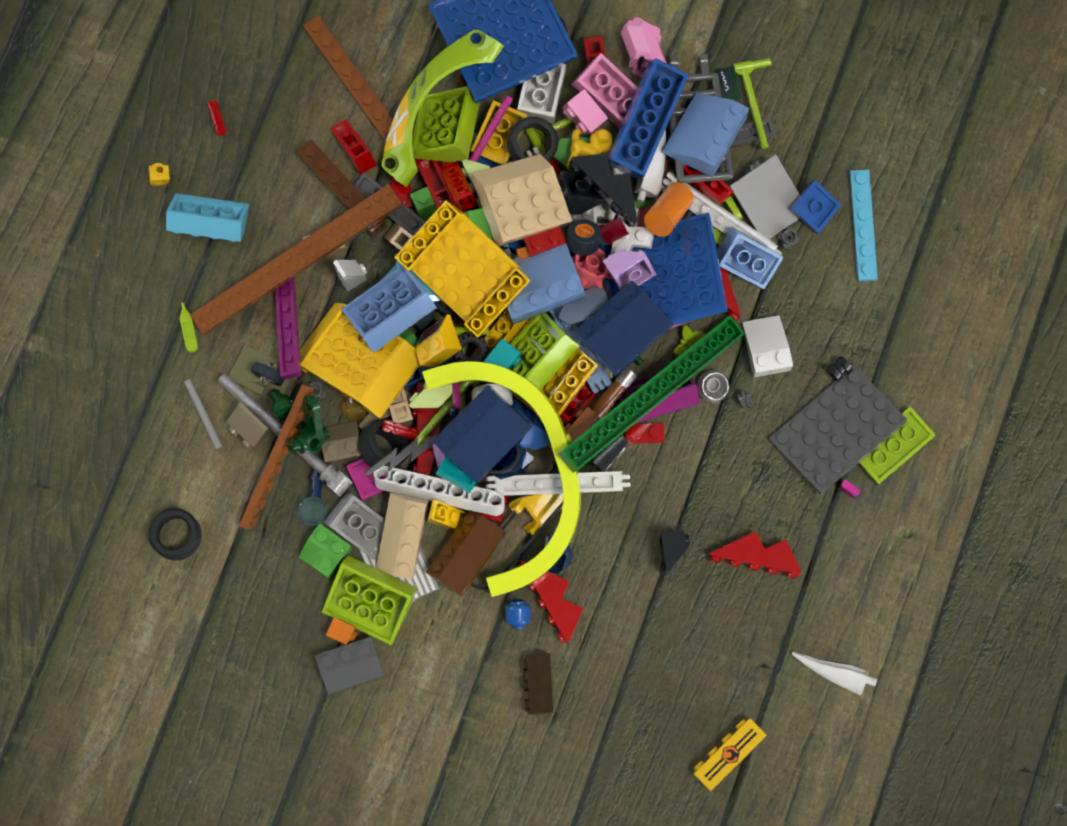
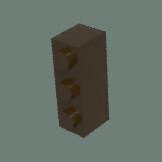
M550 653L526 655L527 659L523 660V671H527L528 679H524V691H528L529 699H525V709L530 711V715L553 714Z

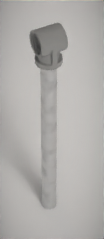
M223 374L218 379V383L239 402H242L279 437L283 425L228 375ZM308 451L301 454L296 452L321 474L319 479L327 482L326 485L339 497L353 483L341 471H336L334 465L328 466L315 453Z

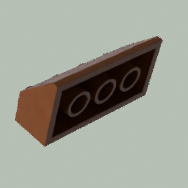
M469 510L426 573L439 584L463 597L506 535V532L481 514Z

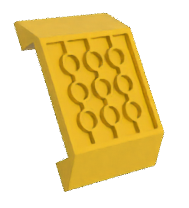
M447 200L394 257L408 271L412 270L465 321L464 325L477 337L489 327L531 281L511 257L467 215Z
M334 303L300 349L301 371L305 373L310 372L357 401L366 411L381 419L420 366L415 348L406 340L397 336L373 353L342 311L346 304Z
M507 308L484 338L489 349L487 355L489 356L501 339L511 343L532 318L514 324ZM478 348L474 351L471 357L477 354ZM579 348L576 349L575 353L568 358L550 381L541 389L551 401L559 416L598 366L592 358ZM512 391V395H514L517 399H519L522 403L529 407L539 417L537 412L530 404L525 402Z

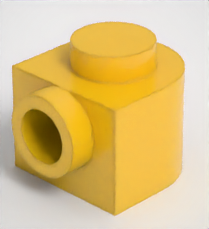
M155 163L149 166L150 185L160 186L169 183L168 165Z

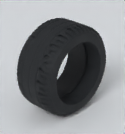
M527 117L517 122L507 138V148L512 159L518 161L528 158L519 149L517 138L523 129L532 127L539 129L547 138L548 148L542 156L549 162L554 157L558 148V136L554 127L548 121L539 117Z
M390 419L373 421L359 436L358 447L361 456L371 467L387 455L378 446L376 434L384 437L390 443L393 450L397 448L396 455L410 444L409 438L393 434L391 431L386 432L382 430V423L385 420L392 421ZM407 456L405 459H403V460H402L398 465H396L394 468H397V467L400 466L403 462H405V461L407 460L408 456Z
M179 508L162 511L153 519L149 528V541L152 548L163 558L172 561L190 557L198 549L202 539L201 527L196 518L188 511ZM173 519H182L191 528L189 542L178 550H168L160 542L162 527Z

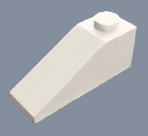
M335 260L333 262L337 276L347 292L367 280L365 275L367 271L362 263L358 264L356 260Z

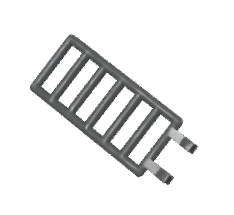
M700 54L698 63L701 74H690L686 82L712 80L713 89L683 91L679 99L694 98L696 93L722 98L719 76L717 73H709L708 55ZM670 56L669 65L679 70L678 56ZM674 108L669 120L671 135L677 127L676 116H683L687 108ZM730 148L721 162L725 165V172L715 173L713 177L707 174L684 175L683 166L688 165L674 159L677 180L680 183L731 180L734 177Z

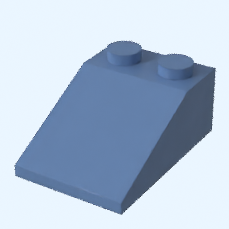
M732 226L717 249L720 267L762 289H765L784 258L779 253Z

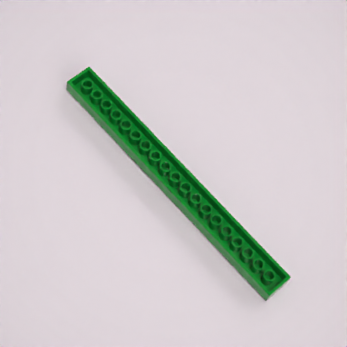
M731 315L728 316L559 452L558 455L572 473L576 472L745 333Z

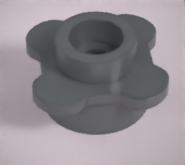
M792 227L778 234V239L783 242L785 249H790L793 244H799L800 237L797 236L795 229Z
M318 380L306 384L317 390L314 393L316 398L323 399L326 394L322 389L323 383Z
M742 389V393L737 395L743 408L748 406L752 408L754 400L750 392Z

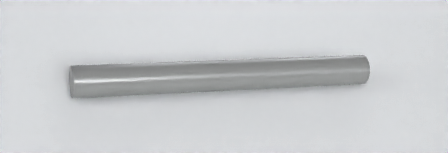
M191 379L184 381L215 449L223 448Z

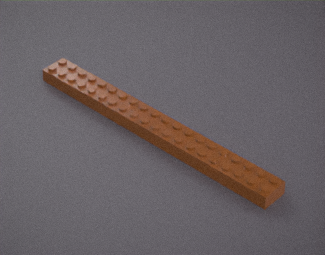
M389 184L191 313L190 316L203 335H207L402 207L403 204Z

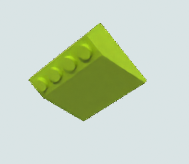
M467 86L426 95L418 111L412 138L414 158L444 162L468 159L480 102L475 103Z
M546 312L533 317L510 343L522 353L520 364L516 368L512 367L510 370L529 379L541 390L580 345ZM515 393L517 396H519L521 399H523L525 402H527V401H526L524 398H522L519 394Z
M348 555L340 565L322 613L332 618H337L370 636L392 645L418 588Z

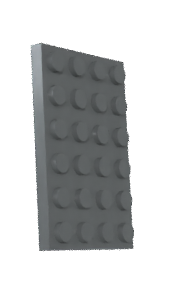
M853 366V370L849 374L843 375L839 382L833 383L769 438V441L820 495L907 422V418L856 366Z

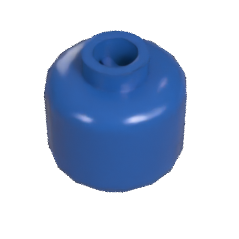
M525 600L509 601L510 604L505 607L506 623L513 625V629L525 628V625L531 621L530 605L525 603Z

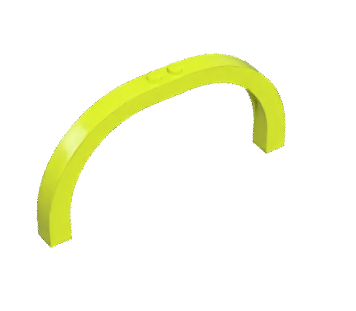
M457 362L423 371L428 391L468 380L488 381L509 388L519 394L534 408L546 428L563 485V508L558 527L550 542L531 561L515 569L486 578L492 597L524 587L547 572L558 561L568 547L577 527L581 508V487L578 471L572 473L558 455L559 452L572 443L569 433L566 434L561 418L548 397L529 379L513 370L485 362Z

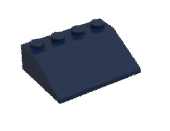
M632 280L575 329L574 332L581 343L617 376L673 327L674 324Z
M487 385L432 442L478 483L532 426L492 386Z

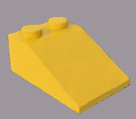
M493 100L471 149L472 153L496 115L501 103ZM508 107L480 156L500 165L507 164L511 156L507 148L509 132L517 122L527 118L528 115ZM523 130L518 135L517 143L522 135Z

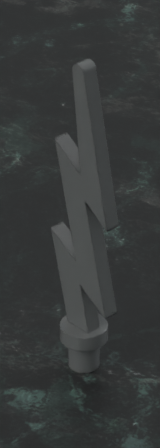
M437 436L424 438V441L418 446V438H416L397 455V448H395L365 471V474L370 475L387 463H389L387 471L389 472L409 454V462H412L427 448L433 447L432 441Z

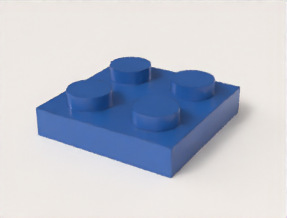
M812 180L790 207V210L818 234L840 208L841 204L816 180Z

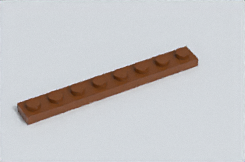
M316 16L304 24L303 28L386 143L393 121L392 117L320 17Z
M301 385L239 524L240 527L252 529L257 524L259 519L257 515L266 504V495L274 486L273 480L282 468L281 462L283 457H286L289 453L287 443L291 442V439H294V436L297 435V426L305 417L303 398L314 395L312 393L313 387Z

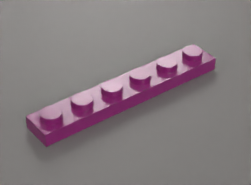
M295 277L275 289L280 377L283 380L301 376Z

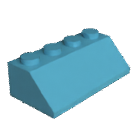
M175 193L166 213V231L241 242L245 233L249 204Z

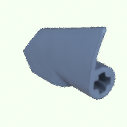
M596 286L585 291L586 297L563 305L558 319L567 325L576 324V327H579L608 302L604 289H599Z

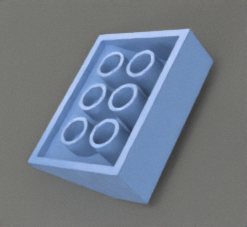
M696 93L662 153L713 177L744 124L749 108L731 99Z
M566 243L522 260L523 263L519 266L531 281L512 300L507 308L512 321L516 324L586 297Z
M402 265L343 307L342 311L374 353L437 307L416 278Z

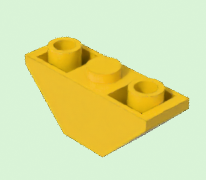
M433 500L427 522L442 528L456 530L467 513L440 501Z

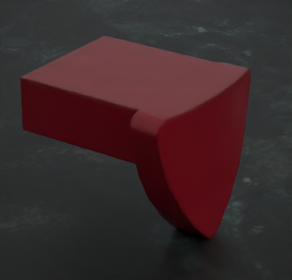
M621 218L606 225H603V223L598 224L602 237L608 245L629 234Z

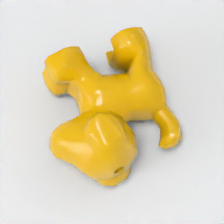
M580 129L574 130L570 148L571 155L566 165L567 170L573 172L569 168V162L572 157L608 153L609 155L614 143L609 131L606 129L594 130L590 135V143H586L579 139L580 134L583 132Z

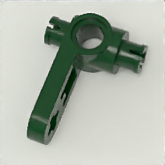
M276 389L269 395L273 400L271 411L275 417L285 423L294 401L287 394L283 395L279 389ZM303 420L299 422L297 428L304 423Z
M314 395L303 398L306 427L300 430L298 435L294 436V441L287 443L291 454L296 452L303 454L308 451L311 453L318 452L322 448L324 440L330 439L328 429L326 427L322 428L320 404Z

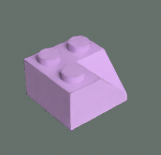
M618 250L603 260L612 279L620 290L632 280L640 286L656 275L646 254L642 250L637 252Z

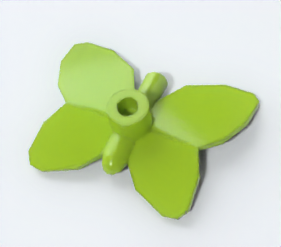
M684 326L682 332L683 339L680 340L681 344L674 349V354L680 356L706 333L701 331L692 333L688 326Z

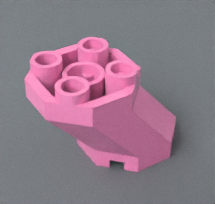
M635 17L623 26L621 35L631 59L629 67H633V74L642 79L650 61L657 58L665 63L667 62L659 44L661 40L660 29L639 17Z

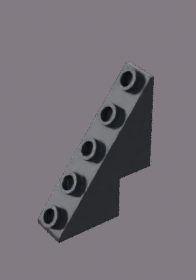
M608 153L572 157L569 162V168L574 173H578L582 177L583 182L588 187H592L601 200L608 202L610 209L616 214L619 213L628 227H635L637 216L630 173L611 175Z

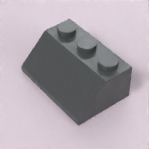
M372 637L315 655L328 695L384 676Z

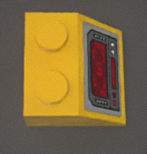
M446 315L422 332L415 347L420 366L437 367L462 349L451 316Z

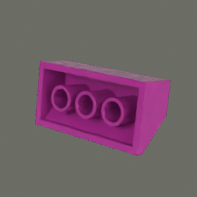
M656 374L634 380L617 400L618 404L623 402ZM691 377L636 423L699 404L700 401L694 379Z

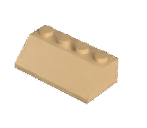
M390 493L377 569L392 576L413 579L429 500Z

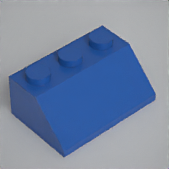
M513 398L512 407L532 426L518 441V445L524 449L530 448L533 450L550 445L549 436L542 420L524 403Z

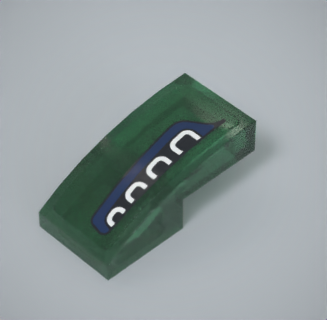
M734 66L715 69V73L719 76L722 98L734 101L741 100Z

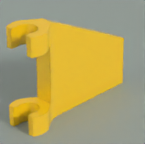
M563 494L527 495L513 500L508 506L517 514L524 508L526 509L533 521L526 524L524 528L527 533H531L533 536L562 503Z

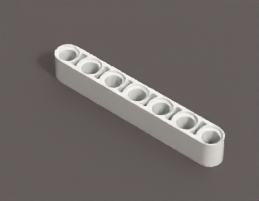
M382 466L374 471L375 485L381 490L429 501L437 500L450 506L493 516L501 515L504 512V496L497 491L474 486L472 491L468 493L445 479L397 468L387 472L388 466ZM381 476L387 477L385 479H379ZM401 480L406 481L405 483H402V484L397 483V482H399V481H401ZM418 485H424V487H422V488H418V487H416V486H418ZM437 489L443 490L442 492H436ZM457 493L462 494L459 497L454 496ZM474 498H480L481 500H479V501H474L473 499H474ZM493 502L500 503L499 505H492Z

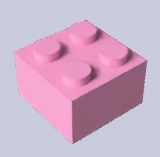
M585 89L562 107L564 116L569 121L572 119L576 124L575 129H580L583 132L580 135L584 134L585 137L608 119Z

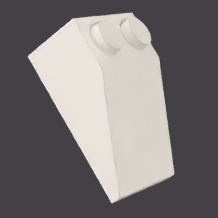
M780 316L742 322L753 378L791 371L793 362Z

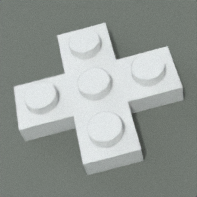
M636 209L637 224L640 214L639 209ZM619 214L618 218H621L623 221V217ZM624 223L629 234L610 244L612 245L611 254L618 250L632 251L633 247L651 249L654 234L645 227H637V224L635 227H628ZM601 234L600 244H607Z

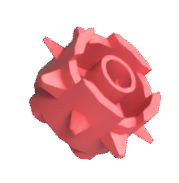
M599 248L591 255L581 256L575 254L571 256L582 286L586 290L593 286L602 289L604 278L612 280V277L608 274L609 271L603 263V260L606 259V253Z

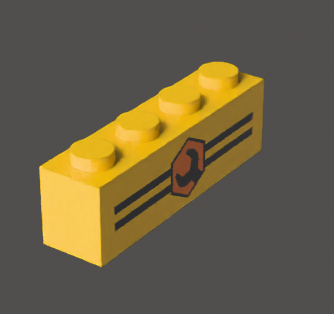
M743 719L736 726L738 730L733 735L728 733L721 740L724 744L719 749L715 746L707 754L710 758L705 763L701 760L693 768L696 771L693 775L709 792L767 736L751 719L747 721Z

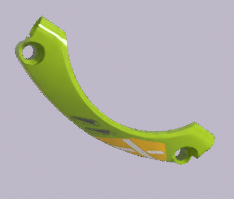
M473 30L444 49L416 77L395 113L384 148L382 167L395 180L408 187L418 172L412 147L413 127L420 105L430 90L448 74L460 68L478 63H493L504 45L480 30ZM474 33H478L482 37L481 42L478 44L471 42V35ZM387 158L395 160L396 165L394 168L389 169L386 167L385 161Z

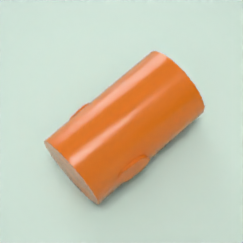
M680 182L668 185L644 218L645 226L652 234L665 237L673 231L694 202L693 192L690 188Z

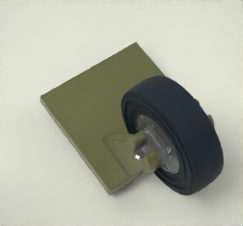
M246 345L243 346L229 374V377L235 383L260 395L263 394L265 388L270 383L281 386L284 382L280 377V372L277 371L278 360Z

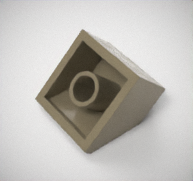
M242 402L237 405L227 420L230 426L228 430L235 437L237 435L244 439L242 443L249 450L253 448L257 451L272 436L269 429Z
M357 421L326 427L330 433V439L324 440L322 450L324 461L328 466L362 459L358 447L360 433Z

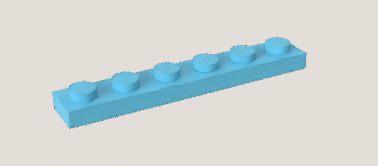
M869 170L850 171L858 282L877 281Z

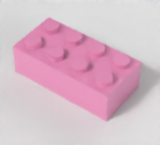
M602 53L596 56L572 83L579 92L585 89L608 119L620 129L638 89L635 84Z

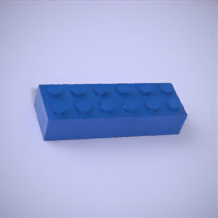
M657 58L649 62L609 152L610 166L624 173H630V176L636 179L646 175L688 79V74Z

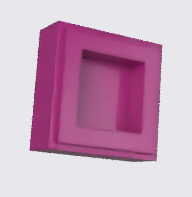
M846 479L839 486V489L852 499H855L861 491Z

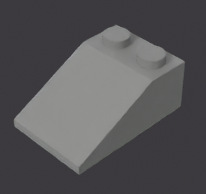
M347 491L324 523L374 560L380 550L385 519Z

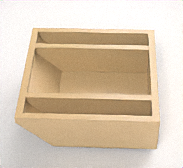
M541 154L471 174L494 242L498 246L522 240L559 226L561 228L572 222L554 168Z

